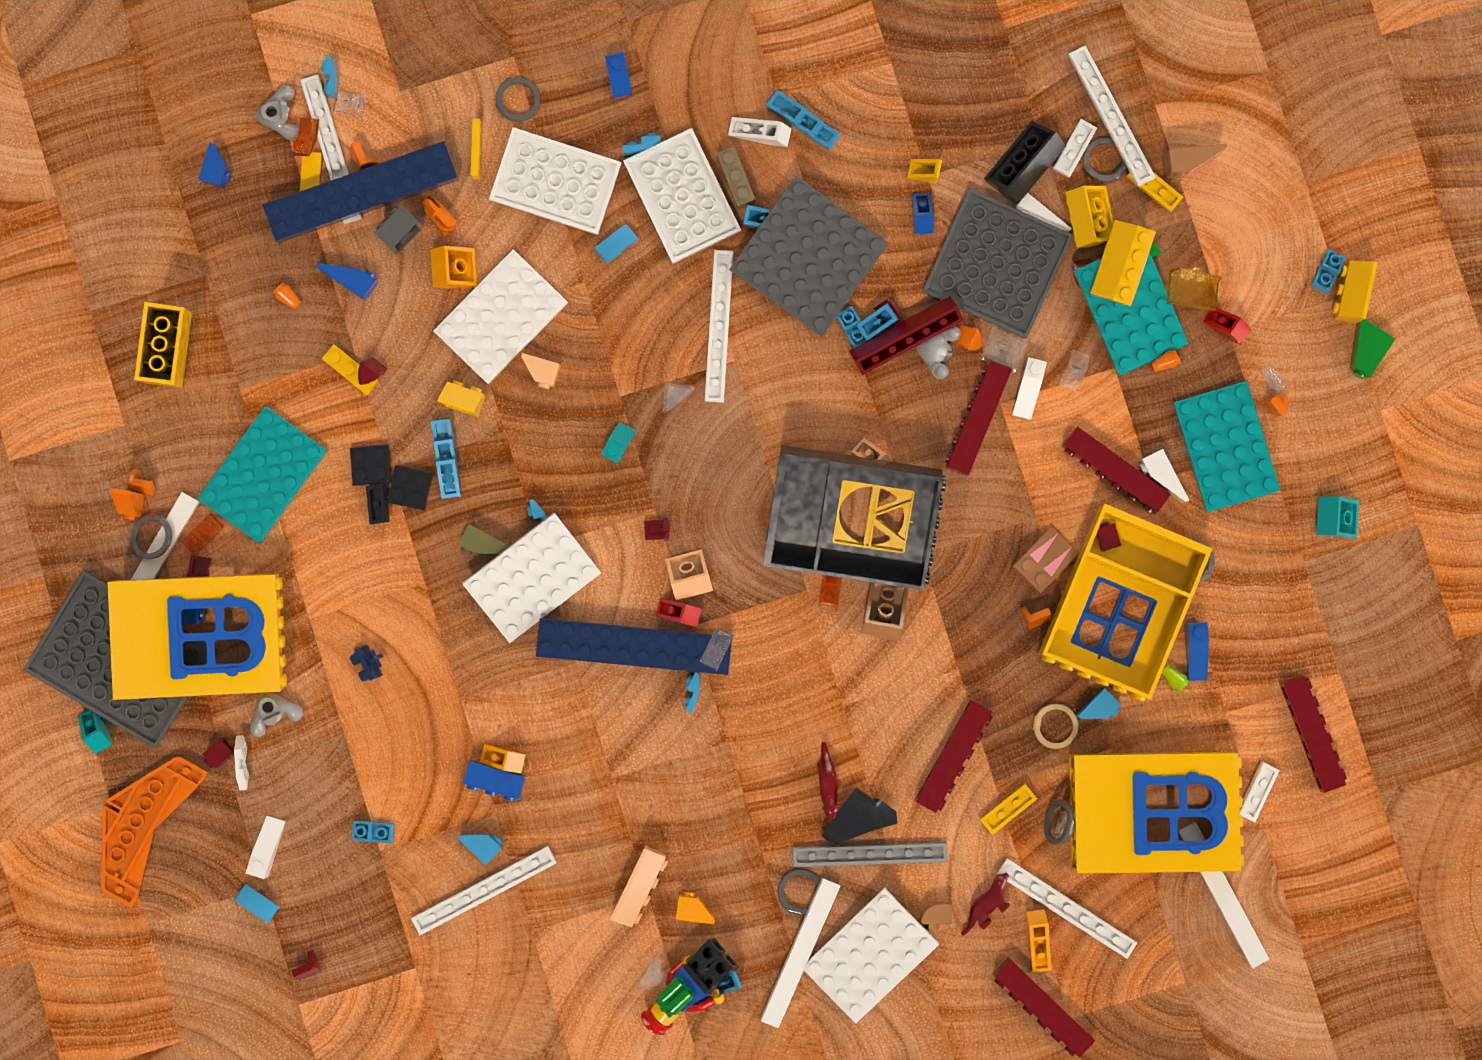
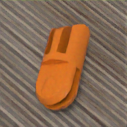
M427 196L422 200V209L443 234H450L457 220L437 198Z

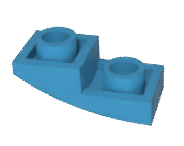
M327 55L326 60H323L321 66L324 76L329 78L325 82L324 91H326L329 98L337 99V68L333 58Z
M647 133L641 137L642 144L628 142L627 145H623L624 157L636 155L661 143L660 135Z
M625 224L595 248V251L607 264L620 256L623 250L637 242L638 237Z
M1328 249L1316 272L1311 287L1329 294L1346 257Z
M853 306L840 312L836 318L852 347L855 348L866 342V339L857 327L861 320Z
M533 499L529 500L530 505L527 506L529 517L533 516L534 520L542 519L544 521L547 517L541 507Z
M697 672L694 675L690 674L685 683L688 685L687 690L693 692L692 696L688 695L684 703L687 706L685 710L693 713L699 695L700 678Z
M353 821L352 840L391 844L394 842L395 824Z
M246 883L234 899L267 923L279 909L277 904Z

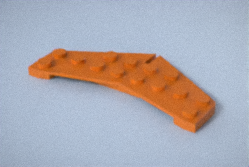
M175 757L105 800V802L120 810L118 812L105 804L102 805L101 889L105 894L130 908L135 905L139 896L154 830L206 779L209 771L184 757Z

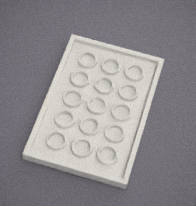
M513 127L489 200L598 235L622 163Z
M692 128L623 160L672 264L741 232V228Z
M512 250L436 327L434 332L489 385L568 302L518 253Z
M553 513L462 584L507 641L511 643L536 624L539 618L545 617L601 574V572L557 515Z
M884 887L808 960L804 971L856 1024L924 960L939 943Z

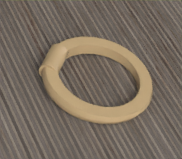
M1053 703L1041 708L1036 716H1034L1032 730H1034L1037 740L1042 745L1051 749H1061L1074 741L1079 725L1075 713L1069 707ZM1054 709L1064 711L1072 721L1070 736L1060 743L1047 741L1040 732L1043 715Z

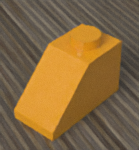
M484 744L480 763L504 771L521 773L525 754Z
M683 892V895L679 894L676 920L714 925L715 918L701 899L695 896V893Z

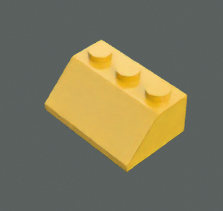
M1081 186L1065 192L1077 248L1106 244L1113 225L1106 186Z
M1349 261L1342 266L1340 271L1342 281L1341 284H1338L1336 290L1338 300L1334 303L1332 309L1335 320L1357 324L1366 319L1378 262Z

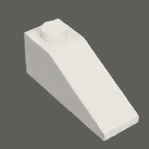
M732 117L728 136L767 145L788 147L791 128L779 121Z
M1029 357L1026 359L1012 413L1013 416L1031 420L1047 362Z
M1163 449L1139 461V468L1144 475H1147L1148 478L1169 492L1181 503L1189 501Z
M266 816L252 851L246 874L262 879L269 877L286 821Z

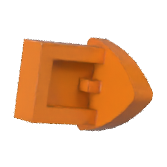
M359 142L351 144L349 152L357 171L379 164L377 158L366 159Z
M960 324L956 325L960 329L961 336L959 340L952 342L953 344L968 350H977L982 347V336L978 328L973 327L972 329Z
M1275 395L1264 399L1265 404L1276 418L1287 412V396Z
M133 469L127 483L128 489L132 492L154 496L156 489L153 482L138 479L139 469Z
M1025 606L1020 608L1029 630L1051 621L1049 608L1031 615Z

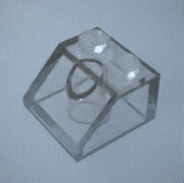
M992 325L979 359L986 362H996L1012 369L1011 372L1015 373L1023 357L1029 337L1025 339L996 325Z

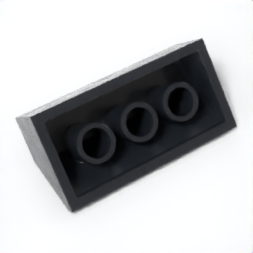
M1032 121L984 180L1005 198L1019 204L1064 150L1066 145L1055 131Z

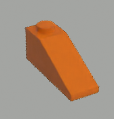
M111 488L110 493L117 513L124 515L123 519L135 520L136 517H142L144 494Z

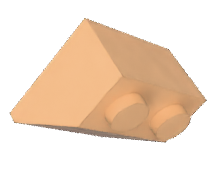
M702 549L665 559L676 600L713 591Z

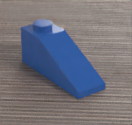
M321 263L316 265L319 270L364 301L367 300L378 284L375 280L376 275L369 270L364 272L357 268Z
M1208 622L1184 623L1187 679L1189 681L1207 680Z

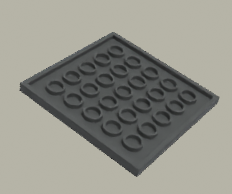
M796 175L729 270L817 334L823 336L889 242Z
M969 188L922 293L940 301L951 296L959 310L1027 339L1074 235Z

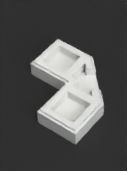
M243 735L236 736L234 747L235 772L239 790H246L249 780V773L245 763L247 745Z

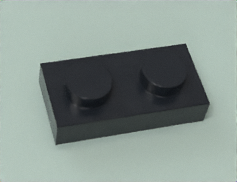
M386 484L366 486L369 525L389 523Z

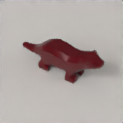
M822 742L820 762L817 763L820 797L824 805L822 809L828 819H835L839 805H837L836 772L827 744Z
M1008 873L998 874L994 878L990 889L972 902L969 923L961 932L962 936L972 929L976 921L979 922L980 928L983 930L989 926L992 921L986 918L996 907L1002 913L1009 908L1010 904L1004 902V888L1009 878Z

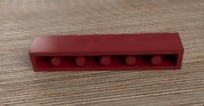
M949 296L849 350L863 376L964 321L958 306L952 297Z
M990 361L988 365H984L981 371L983 379L981 382H977L973 391L976 393L974 400L970 399L966 410H969L967 418L963 417L959 425L962 428L960 435L956 434L952 445L955 446L953 452H948L945 459L947 469L966 477L969 476L1012 369Z
M1078 426L1074 428L1062 445L1067 455L1080 459L1079 463L1087 469L1091 467L1096 471L1095 475L1102 480L1106 478L1111 482V487L1119 492L1120 490L1124 491L1130 501L1134 503L1136 501L1143 505L1141 508L1149 514L1158 513L1171 495Z
M1300 675L1279 683L1320 792L1326 793L1345 786L1347 777L1344 770L1340 769L1338 764L1340 758L1337 751H1333L1331 745L1333 743L1332 737L1329 732H1326L1324 727L1326 725L1325 718L1322 714H1319L1317 708L1319 707V702L1310 690L1312 689L1311 681L1309 678Z
M973 700L969 701L914 800L915 802L935 813L943 809L946 803L944 800L946 794H951L956 785L953 783L956 776L960 777L965 769L962 765L966 759L969 760L974 752L972 749L975 742H980L984 734L981 732L983 727L988 726L993 718L991 710Z
M1009 957L993 973L996 977L995 983L1002 989L1006 987L1010 991L1008 995L1015 1002L1020 1000L1024 1004L1022 1008L1030 1016L1034 1014L1038 1018L1036 1022L1043 1029L1048 1027L1052 1031L1050 1035L1058 1043L1062 1041L1067 1046L1064 1049L1070 1055L1074 1056L1076 1054L1080 1058L1095 1042L1070 1015Z

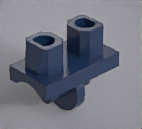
M368 645L354 650L355 653L350 656V660L355 666L361 663L364 670L358 672V675L362 682L371 681L383 675L380 670L382 664L379 659L384 657L382 653L376 655L374 649L370 650Z

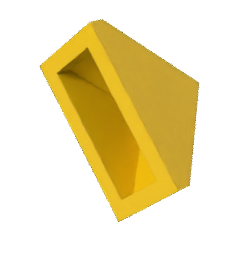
M911 159L907 178L936 184L942 160Z

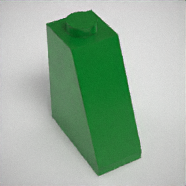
M1366 319L1356 324L1350 369L1354 371L1353 374L1360 379H1367L1372 376L1395 341L1394 337Z

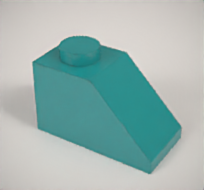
M619 422L609 437L601 455L619 465L636 430Z
M89 709L78 715L82 739L95 754L112 745L110 733L100 715Z

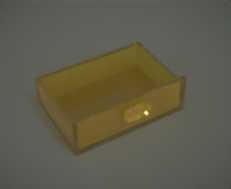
M1176 268L1170 270L1167 304L1204 312L1216 311L1218 286L1221 276L1204 273V269L1194 268V270Z

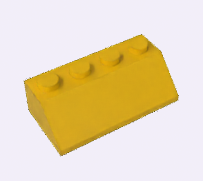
M1114 220L1090 294L1122 305L1131 306L1156 231Z

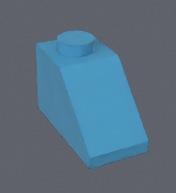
M1101 688L1076 714V717L1080 719L1113 718L1120 711L1119 707L1121 704L1105 688Z
M490 833L462 834L458 838L485 865L503 848L501 845L502 840L495 834L493 836Z

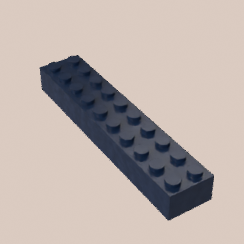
M443 141L263 204V208L275 241L282 243L459 180L446 144Z
M539 618L536 657L728 675L732 636Z

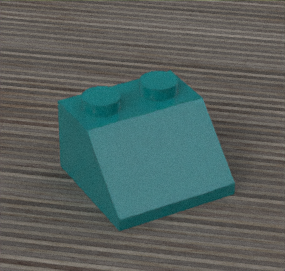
M1319 496L1316 535L1357 539L1359 500Z

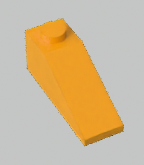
M1045 909L1025 912L1032 973L1051 971L1049 922Z

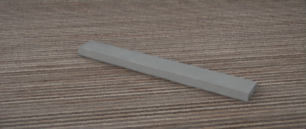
M947 842L792 847L793 867L948 862Z

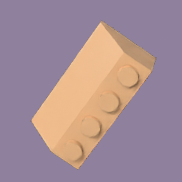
M645 846L610 920L632 927L634 923H639L642 913H640L642 905L647 906L651 898L648 893L651 888L655 889L659 881L657 874L659 870L663 872L668 863L665 860V854Z

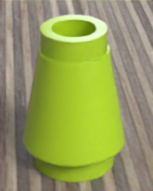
M1167 665L1162 671L1163 676L1173 690H1177L1179 693L1190 682L1186 675L1170 665Z

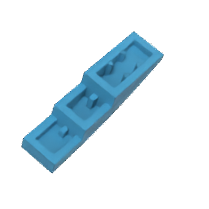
M778 90L766 104L769 109L829 151L841 137L839 132L824 124L823 120L808 112L807 108Z
M451 418L431 420L441 497L442 499L461 496Z

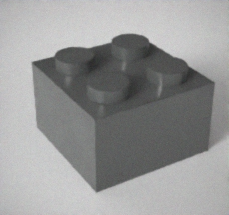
M402 205L399 208H394L389 214L390 217L378 224L376 227L377 231L375 232L396 255L423 229L418 220Z

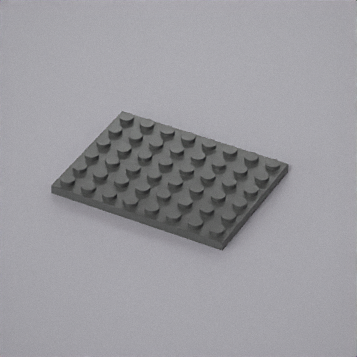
M84 570L23 671L155 749L159 747L189 697L113 700L108 584ZM182 628L183 633H190ZM186 641L183 643V662L186 666L205 665L207 663V645L205 641Z

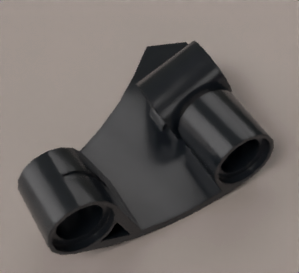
M856 787L838 811L836 818L830 822L821 836L834 846H839L850 839L868 832L896 825L898 823L897 812L880 799H872Z

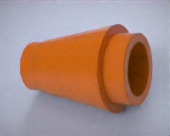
M284 282L273 291L277 300L293 310L301 304V301L291 287Z
M1174 349L1172 351L1168 350L1152 361L1151 364L1154 371L1157 372L1175 368L1178 364H1181V361Z

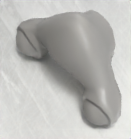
M286 85L280 87L255 113V118L262 125L277 131L287 140H294L299 135L298 127L293 124H286L290 110L286 102L291 101L294 97L292 87Z
M956 326L915 347L920 357L930 368L932 376L937 380H944L948 376L949 369L941 363H946L953 355L952 347L948 344V341L954 342L959 340L961 336L960 329Z
M261 692L256 701L254 716L250 724V732L255 737L263 736L266 731L265 725H275L276 722L283 718L285 713L292 721H298L303 716V709L298 704L285 700L275 692Z

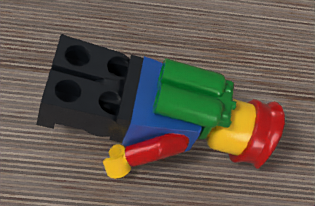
M715 938L708 939L688 963H686V959L691 955L684 956L681 962H678L668 972L666 987L659 993L658 998L655 1000L656 1004L649 1006L646 1011L641 1013V1021L649 1031L657 1035H665L666 1031L672 1028L673 1021L678 1017L680 1011L699 1012L715 1003L721 1004L724 1001V994L718 996L719 990L716 987L732 972H735L739 966L729 954H724L726 950Z

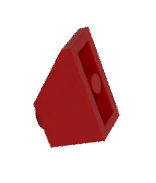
M1213 306L1203 321L1226 339L1240 345L1251 331V328L1241 317Z
M660 598L656 616L697 627L702 608Z

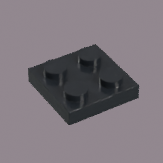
M389 445L350 448L352 486L391 483Z
M395 465L388 503L425 511L433 473Z

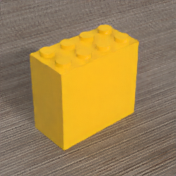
M144 302L134 380L146 384L176 388L183 387L192 312L184 307Z

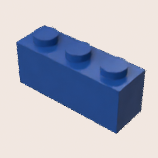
M471 760L468 763L463 784H466L468 789L478 791V788L486 790L485 794L491 796L501 794L504 795L503 799L515 802V799H520L527 776L504 771Z

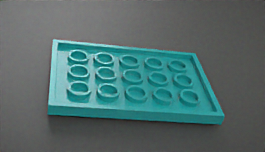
M1150 251L1131 306L1122 305L1090 294L1101 258L1073 271L1118 376L1155 360L1168 350H1177L1189 344Z
M1247 381L1172 403L1206 512L1281 491Z
M265 406L197 499L261 544L328 450Z

